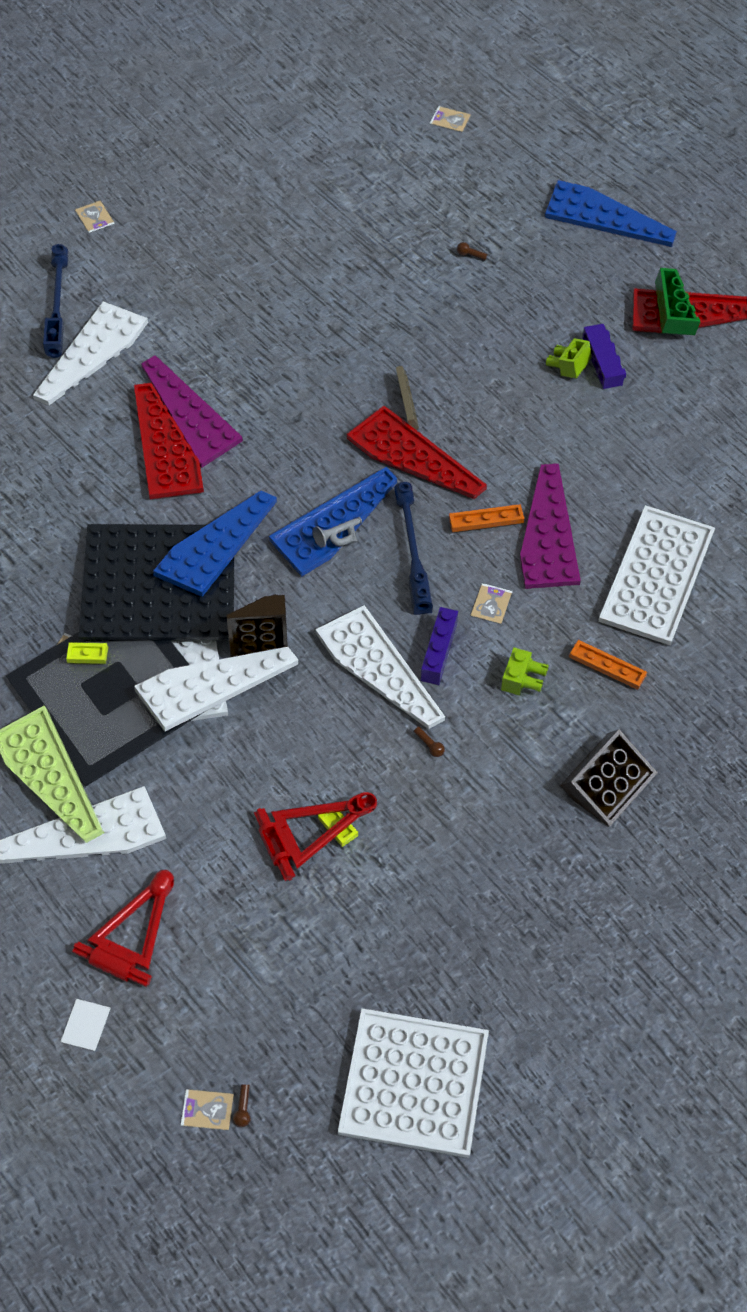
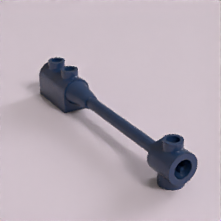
M55 244L52 247L51 265L56 268L53 311L50 318H45L44 351L51 358L60 357L63 348L64 324L60 314L62 269L68 265L69 251L62 244Z
M400 482L395 485L394 491L397 505L403 508L412 559L409 590L413 614H430L433 610L428 575L418 556L410 506L415 501L411 483ZM420 604H427L425 607H419Z

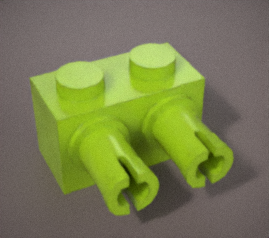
M574 338L568 347L556 345L554 348L555 356L549 355L546 359V365L560 368L561 376L577 379L592 358L590 342Z
M514 647L502 678L501 690L515 695H520L524 687L540 692L544 680L527 676V673L532 672L546 677L549 665L533 661L531 658L532 652Z

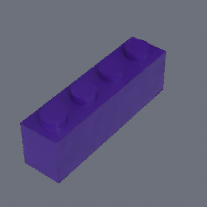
M604 323L584 327L582 339L590 342L591 361L602 388L608 389L623 386L626 371L621 366L620 356L615 352V344L610 340L609 330H606Z
M439 608L421 668L422 682L440 685L457 627V610Z

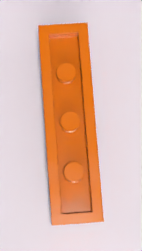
M521 504L449 513V521L452 532L524 523V515Z
M580 640L576 642L569 655V658L637 690L647 675V671Z

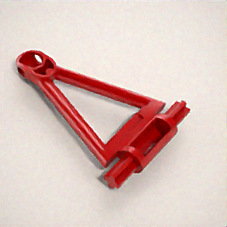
M362 792L347 801L271 811L275 822L270 821L265 808H258L254 815L260 826L258 832L273 865L278 866L284 881H291L296 875L289 862L290 859H293L298 869L355 820L373 812L377 807V799L372 793ZM349 810L346 816L304 851L300 852L286 819Z
M165 869L158 871L148 887L86 940L87 943L95 946V949L78 941L75 943L72 953L89 960V965L125 982L132 980L144 987L149 986L152 976L135 967L137 966L149 971L165 898L174 886L173 874ZM149 898L155 899L142 955L105 938Z

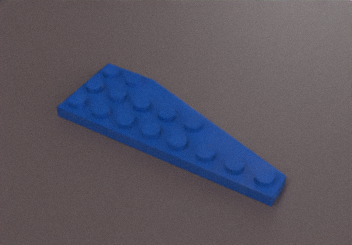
M560 180L556 183L545 213V218L669 247L673 246L677 232L590 187Z
M385 467L269 536V541L302 577L332 559L342 547L333 544L330 538L327 539L325 547H319L313 537V528L318 526L323 530H327L357 517H360L363 523L395 486L397 477ZM361 524L354 526L355 531ZM345 530L336 535L337 538L341 539L348 536V531Z
M259 491L176 544L154 569V576L203 597L276 504L277 497Z

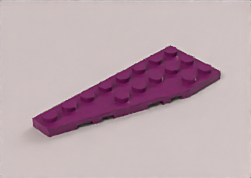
M559 463L542 464L540 466L520 553V564L525 589L580 585L581 582Z

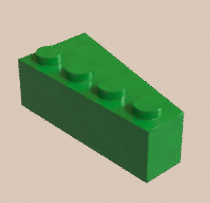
M660 268L655 280L662 333L695 335L701 321L699 317H696V310L690 304V297L684 291V284L677 269Z

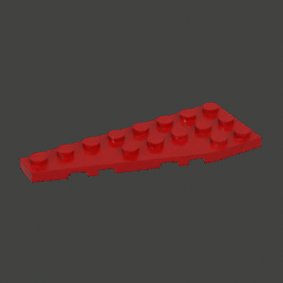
M634 288L632 331L662 333L656 290ZM686 292L690 297V304L696 310V317H699L701 321L699 327L747 319L746 296Z
M152 383L134 385L150 499L204 492L199 459L193 453L190 444L185 440L182 431L174 418L169 414L167 407L162 403Z
M385 405L347 434V439L370 458L472 499H475L487 489V484Z

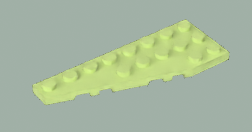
M42 706L0 729V753L5 765L86 843L104 834L47 708Z

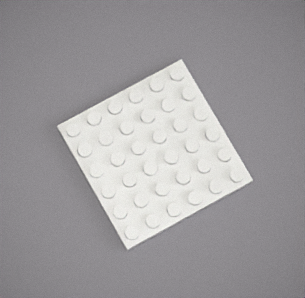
M362 1008L338 1135L469 1158L489 1030Z

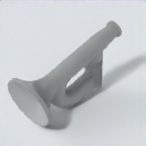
M357 517L327 530L316 526L313 528L315 542L321 548L326 546L328 538L337 546L356 543L357 538L354 526L361 524L362 519ZM345 530L348 531V536L341 539L337 538L336 535Z

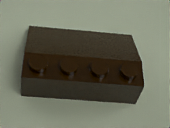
M274 594L264 596L227 615L231 657L288 647L285 595Z
M618 729L607 733L560 786L573 801L609 827L658 772Z

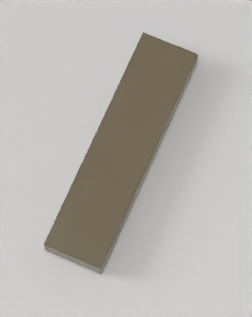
M403 366L396 367L407 420L409 425L417 430L419 425L408 377Z

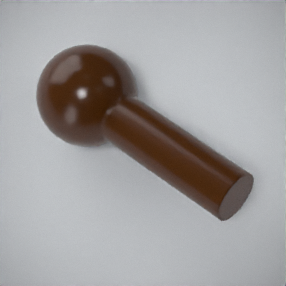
M461 242L457 245V252L462 256L469 254L482 260L487 258L488 254L470 248L466 242Z
M419 726L413 731L429 747V752L432 756L440 757L444 754L445 748L442 743L434 742Z
M241 1084L238 1111L233 1115V1122L238 1127H246L250 1123L251 1117L247 1112L250 1085Z

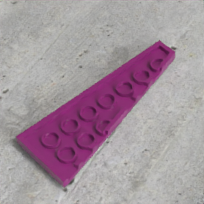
M156 355L141 363L143 371L159 394L162 403L167 407L169 414L174 418L182 431L185 440L190 444L193 453L198 457L201 468L243 441L242 436Z

